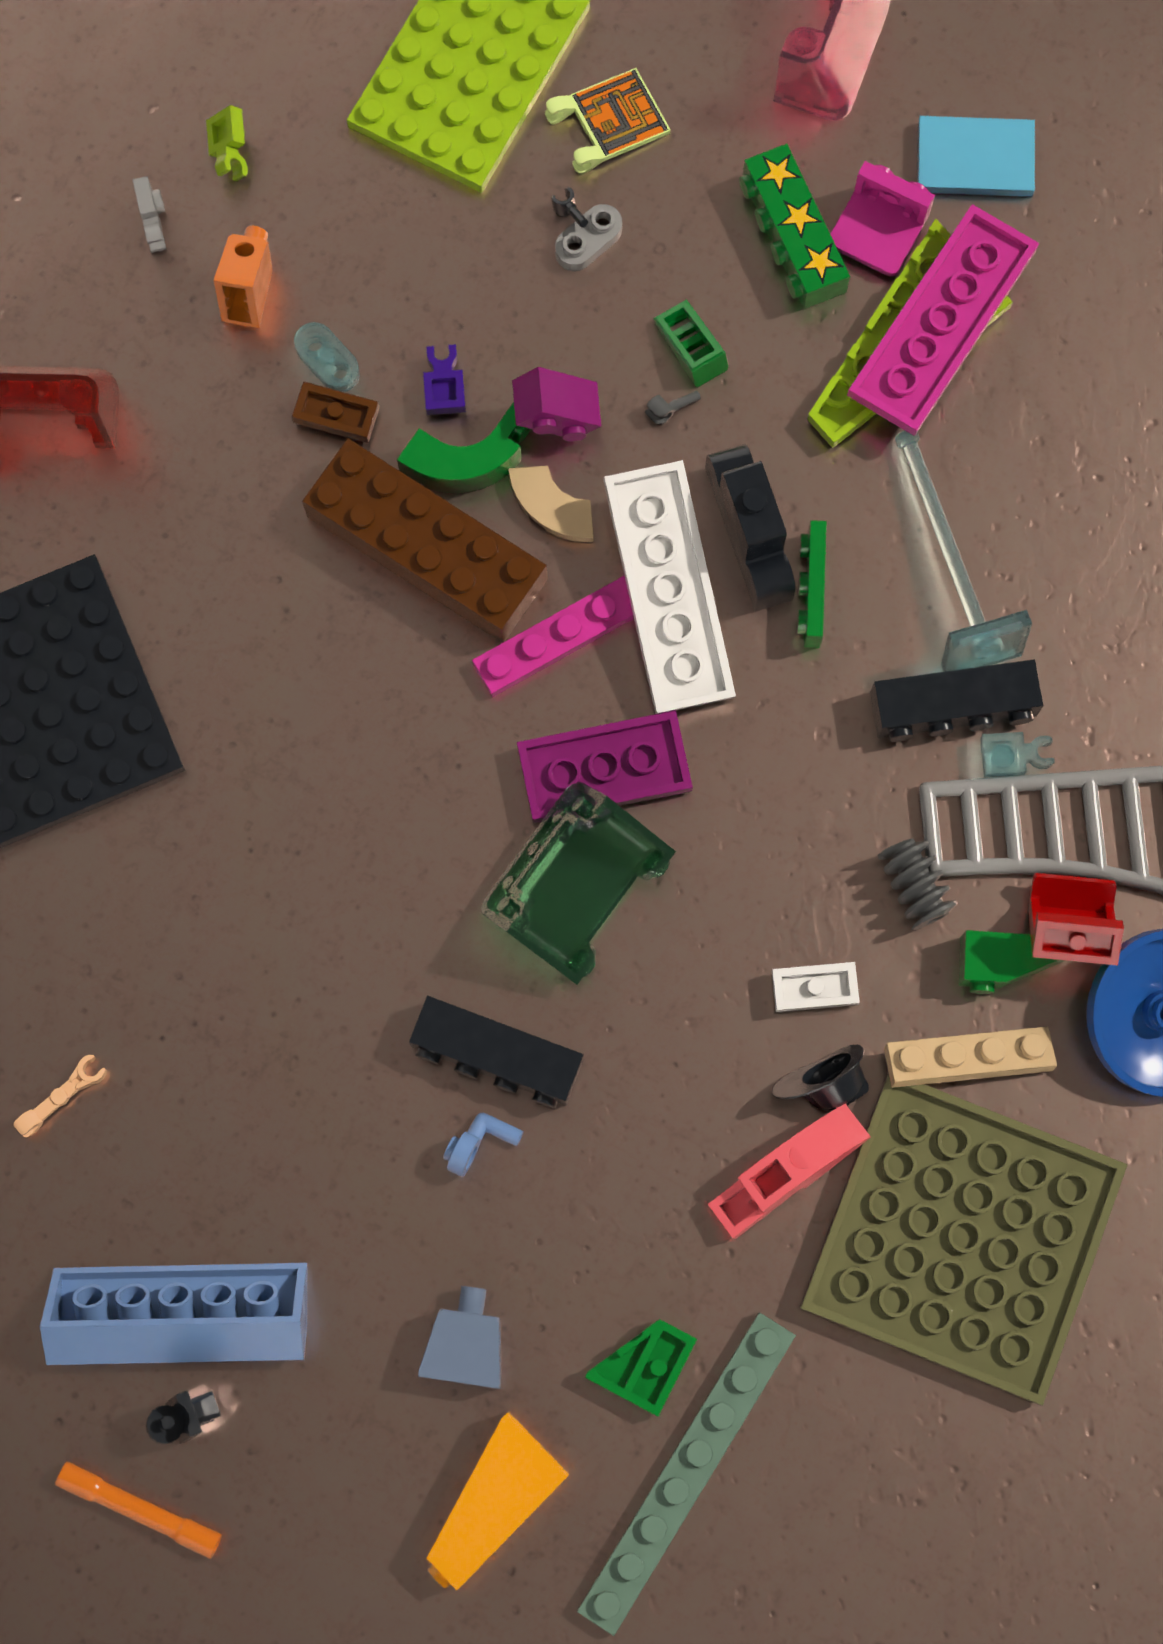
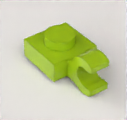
M229 105L206 120L209 156L216 158L215 170L217 175L222 177L232 170L233 181L237 182L246 177L248 173L246 161L238 152V148L245 145V130L242 109Z

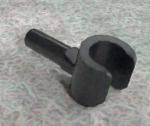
M571 187L565 188L567 198L565 201H559L555 195H552L553 209L557 215L562 217L571 215L581 228L588 225V220L577 209L574 191Z

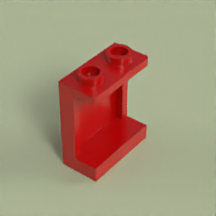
M1035 873L1033 875L1028 907L1032 957L1118 966L1124 925L1123 920H1116L1115 918L1116 882L1107 879Z

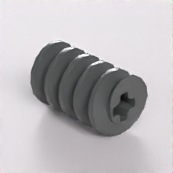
M908 839L888 847L880 852L877 857L880 860L892 859L884 867V872L888 875L899 874L891 882V887L895 890L905 889L899 895L898 902L899 904H912L905 911V917L907 919H919L912 926L911 930L913 931L947 916L957 905V901H943L942 897L950 890V886L935 885V882L943 875L942 870H928V867L936 860L935 855L924 857L921 855V852L929 845V842H915L914 839Z

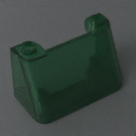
M577 782L564 791L489 891L483 901L481 912L486 918L578 985L581 979L587 976L596 964V949L589 943L637 877L643 880L660 877L668 869L670 859L676 851L608 796L582 782Z

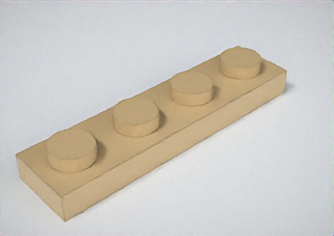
M1049 1027L888 1042L884 1047L892 1088L1054 1071L1057 1066Z

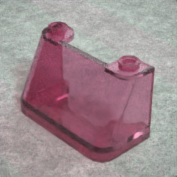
M830 0V13L823 31L811 27H800L790 32L780 54L773 102L828 120H839L847 116L853 107L886 19L890 0Z

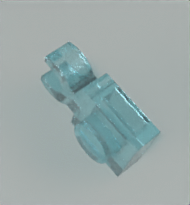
M1023 732L982 734L980 738L984 777L1025 775L1027 772L1026 764L1028 763L1038 769H1048L1055 763L1054 758H1042L1037 752L1038 747H1047L1052 744L1053 739L1050 736H1039L1031 743H1024Z

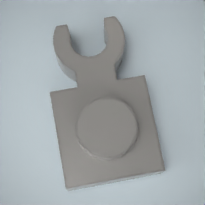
M148 176L132 179L150 251L153 253L166 250L159 213L165 212L160 189L152 190Z

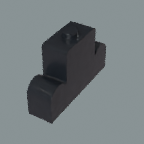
M746 444L707 455L705 470L755 612L792 601L796 586L791 565L784 553L787 532L762 461L754 463L751 452Z

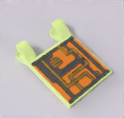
M637 68L571 95L553 97L546 102L547 110L545 111V116L550 124H557L575 112L593 145L579 148L573 154L575 160L572 161V166L576 173L580 175L589 172L606 160L669 135L671 131Z

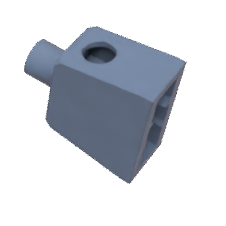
M461 1286L458 1311L439 1309L419 1368L418 1377L497 1389L501 1388L500 1318L483 1315L486 1289Z

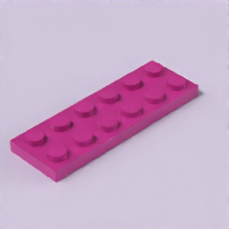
M972 204L849 388L847 396L915 436L1037 251L1039 243Z

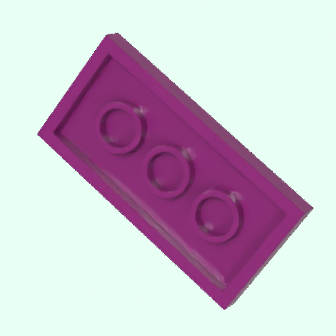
M676 710L517 742L533 823L691 792L693 790Z

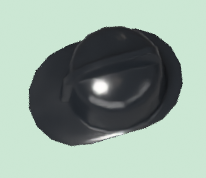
M849 1045L831 1053L824 1059L801 1067L781 1078L774 1085L772 1094L778 1099H793L804 1096L812 1105L822 1110H834L844 1104L849 1105L869 1090L868 1082L860 1066V1061L864 1056V1048L860 1045Z

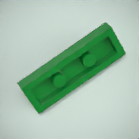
M810 520L807 534L801 533L799 557L806 558V572H799L798 596H805V610H798L797 634H804V647L820 648L823 639L827 521Z

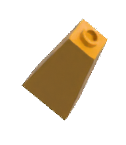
M507 1412L501 1418L426 1558L432 1564L428 1572L445 1589L451 1584L458 1590L569 1476V1473L510 1412Z

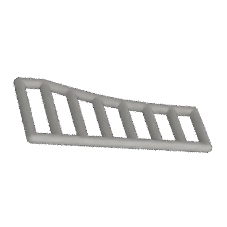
M1163 766L924 782L919 787L924 841L929 842V845L925 848V855H935L936 860L928 867V870H942L943 875L941 877L1045 873L1114 880L1116 884L1163 895V879L1149 875L1138 784L1162 782L1163 784ZM1122 785L1132 871L1107 866L1098 786ZM1082 787L1090 863L1065 859L1058 789ZM1041 790L1049 859L1024 858L1017 792ZM1001 793L1008 858H983L977 795ZM960 796L967 859L943 861L936 798Z

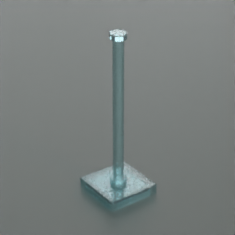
M907 431L899 433L895 437L897 447L903 448L970 624L969 627L948 633L941 661L943 671L989 666L1021 657L1032 627L1027 610L990 621L985 620L917 443L920 440L919 434L917 432L913 436Z

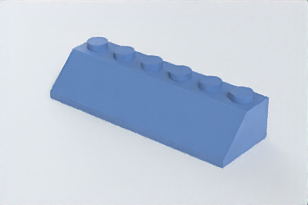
M307 1263L54 1268L40 1324L46 1365L304 1360L307 1337Z

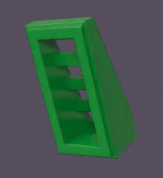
M687 299L653 318L655 325L695 387H700L728 370L726 352ZM688 318V323L674 331L671 330L672 326ZM696 331V334H695V335L689 337L688 339H686V340H684V341H682V342L679 341V340L683 339L684 337H686V336H688V335H690L691 333H693V332ZM703 344L705 345V347H703L702 349H700V350L696 351L695 353L689 355V352L695 350L696 348L702 346Z

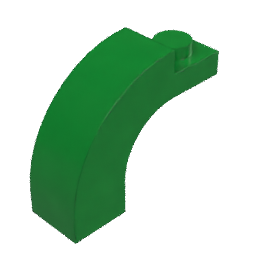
M514 402L492 433L484 440L473 445H448L419 428L397 458L399 471L433 491L461 494L482 490L502 480L509 474L508 468H516L522 460L521 446L515 442H523L530 428L516 425Z

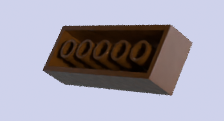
M349 438L302 500L309 519L501 643L505 642L548 580L546 564Z

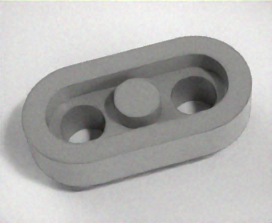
M607 204L596 205L583 214L588 220L586 227L581 228L575 221L558 236L555 243V255L558 263L563 268L570 271L583 270L618 241L622 234V217L616 208ZM604 218L610 223L606 226H601L597 224V221ZM578 243L581 245V248L571 250L568 248V245Z

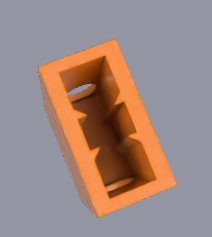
M248 226L245 229L244 236L238 234L228 236L214 277L222 322L260 328L272 276V262L267 241L268 233L261 227Z

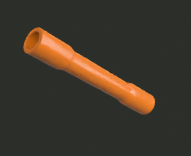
M68 1461L64 1464L57 1477L55 1486L87 1501L97 1502L173 1538L176 1543L209 1559L213 1557L221 1541L222 1534L191 1519L181 1518L105 1482L100 1476Z

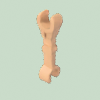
M94 1055L83 1057L69 1080L61 1087L54 1089L51 1095L35 1109L28 1110L14 1121V1127L24 1137H30L43 1125V1121L60 1106L66 1105L74 1094L103 1081L107 1070L102 1068L96 1075L87 1076L85 1069L96 1060V1057Z

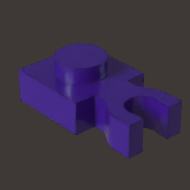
M456 344L448 345L449 356L444 360H439L435 357L434 346H426L428 364L434 371L423 372L427 415L466 412L463 370H453L457 363Z

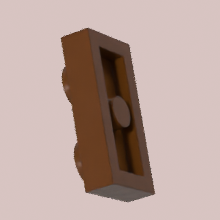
M303 381L292 414V420L296 424L369 443L380 405L378 401Z

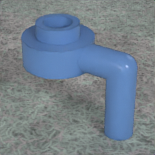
M486 1113L477 1114L467 1132H464L460 1138L453 1136L443 1156V1159L449 1161L447 1170L464 1177L477 1154L481 1140L486 1132L517 1146L524 1131Z

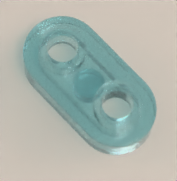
M310 322L297 330L294 337L297 355L327 388L347 392L356 386L360 378L357 359L327 326L318 322ZM312 343L322 344V347L317 351L309 349ZM338 370H345L347 372L344 378L334 377L335 372Z

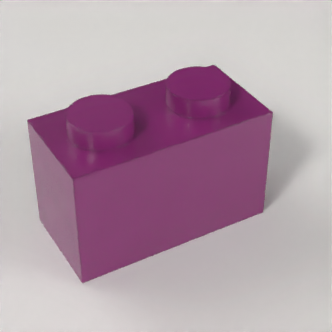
M536 367L512 380L517 426L533 429V432L536 434L550 433L562 436L565 441L582 440L586 438V434L602 427L597 382L542 367Z

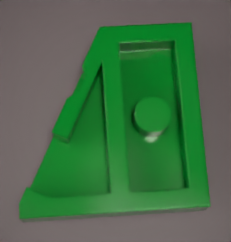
M659 1319L589 1370L585 1378L658 1417L697 1339Z

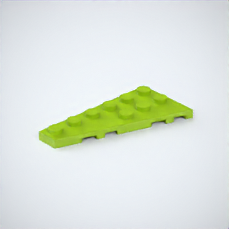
M936 218L920 245L914 250L909 262L899 277L896 278L868 321L861 336L853 344L837 373L831 378L808 414L807 420L832 448L877 414L848 397V390L950 238L951 234ZM1006 296L987 326L1011 308L1013 302L1008 296Z

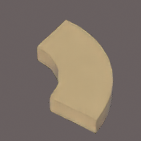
M548 466L508 468L513 494L527 516L531 517L537 524L554 536L576 542H594L590 500L577 499L562 492L552 480Z

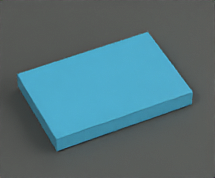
M919 116L917 182L924 185L930 193L1033 197L1035 191V120Z

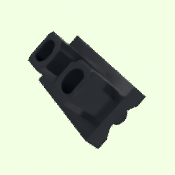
M187 1390L172 1397L165 1405L154 1409L146 1421V1432L150 1439L163 1445L170 1444L178 1439L179 1444H182L203 1432L201 1426L213 1422L214 1419L221 1416L213 1392L210 1391L191 1399Z

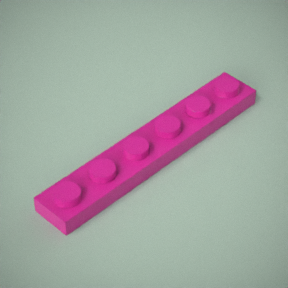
M625 576L620 577L472 659L473 666L492 698L633 620L634 616Z

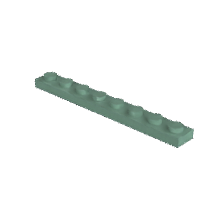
M758 1313L579 1606L578 1613L614 1636L794 1340L795 1334L762 1313Z

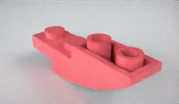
M846 1104L837 1107L794 1135L737 1177L739 1180L712 1200L708 1206L733 1239H737L801 1188H807L869 1140L871 1136Z

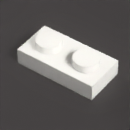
M855 962L772 969L771 971L776 1012L854 1006L860 1003Z

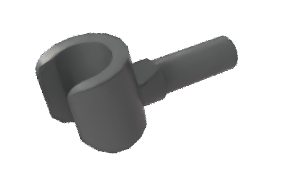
M694 391L681 398L674 399L670 403H667L660 395H656L647 403L648 409L645 411V414L654 423L663 425L672 417L674 412L700 400V393Z

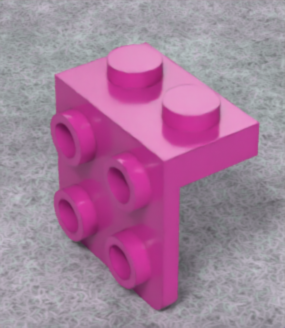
M865 161L858 172L854 192L830 235L840 253L889 277H893L898 274L927 221L935 194L930 193L924 185L918 182H908L895 176L890 169L883 165H873Z

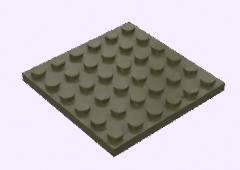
M888 1072L867 1128L871 1138L862 1144L800 1309L1035 1404L1043 1405L1128 1164L925 1084L892 1088Z

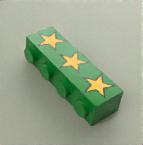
M786 143L745 159L743 174L739 177L742 192L746 199L752 198L757 208L755 210L757 224L762 232H768L772 240L770 248L777 265L783 264L788 274L786 283L791 296L794 299L799 298L803 308L807 309L847 293L850 274L788 144Z

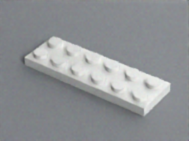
M683 460L605 476L603 482L655 714L736 697Z

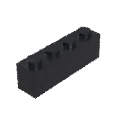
M1035 659L874 681L870 691L878 738L889 737L891 742L905 741L913 738V733L929 731L930 736H942L952 733L954 731L953 728L969 726L971 731L984 730L993 727V722L1009 720L1010 725L1026 724L1034 720L1033 717H1036L1044 706Z
M428 995L409 1040L411 1047L417 1049L415 1056L434 1064H439L440 1059L456 1064L454 1071L462 1075L477 1079L479 1073L495 1079L493 1086L513 1094L517 1093L518 1088L534 1094L533 1101L553 1109L556 1108L557 1103L567 1105L584 1061V1054Z

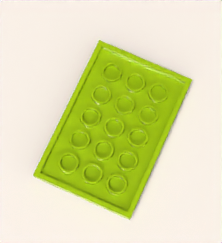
M418 0L347 118L348 127L482 193L590 9V0Z

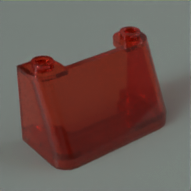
M0 366V415L1 409L66 410L70 414L75 415V425L78 429H86L91 433L96 448H116L119 387L110 372L100 368Z

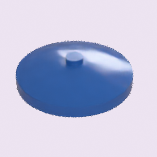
M1163 929L1143 932L1121 944L1118 966L1101 965L1092 982L1088 996L1087 1027L1094 1051L1111 1075L1132 1089L1163 1097Z

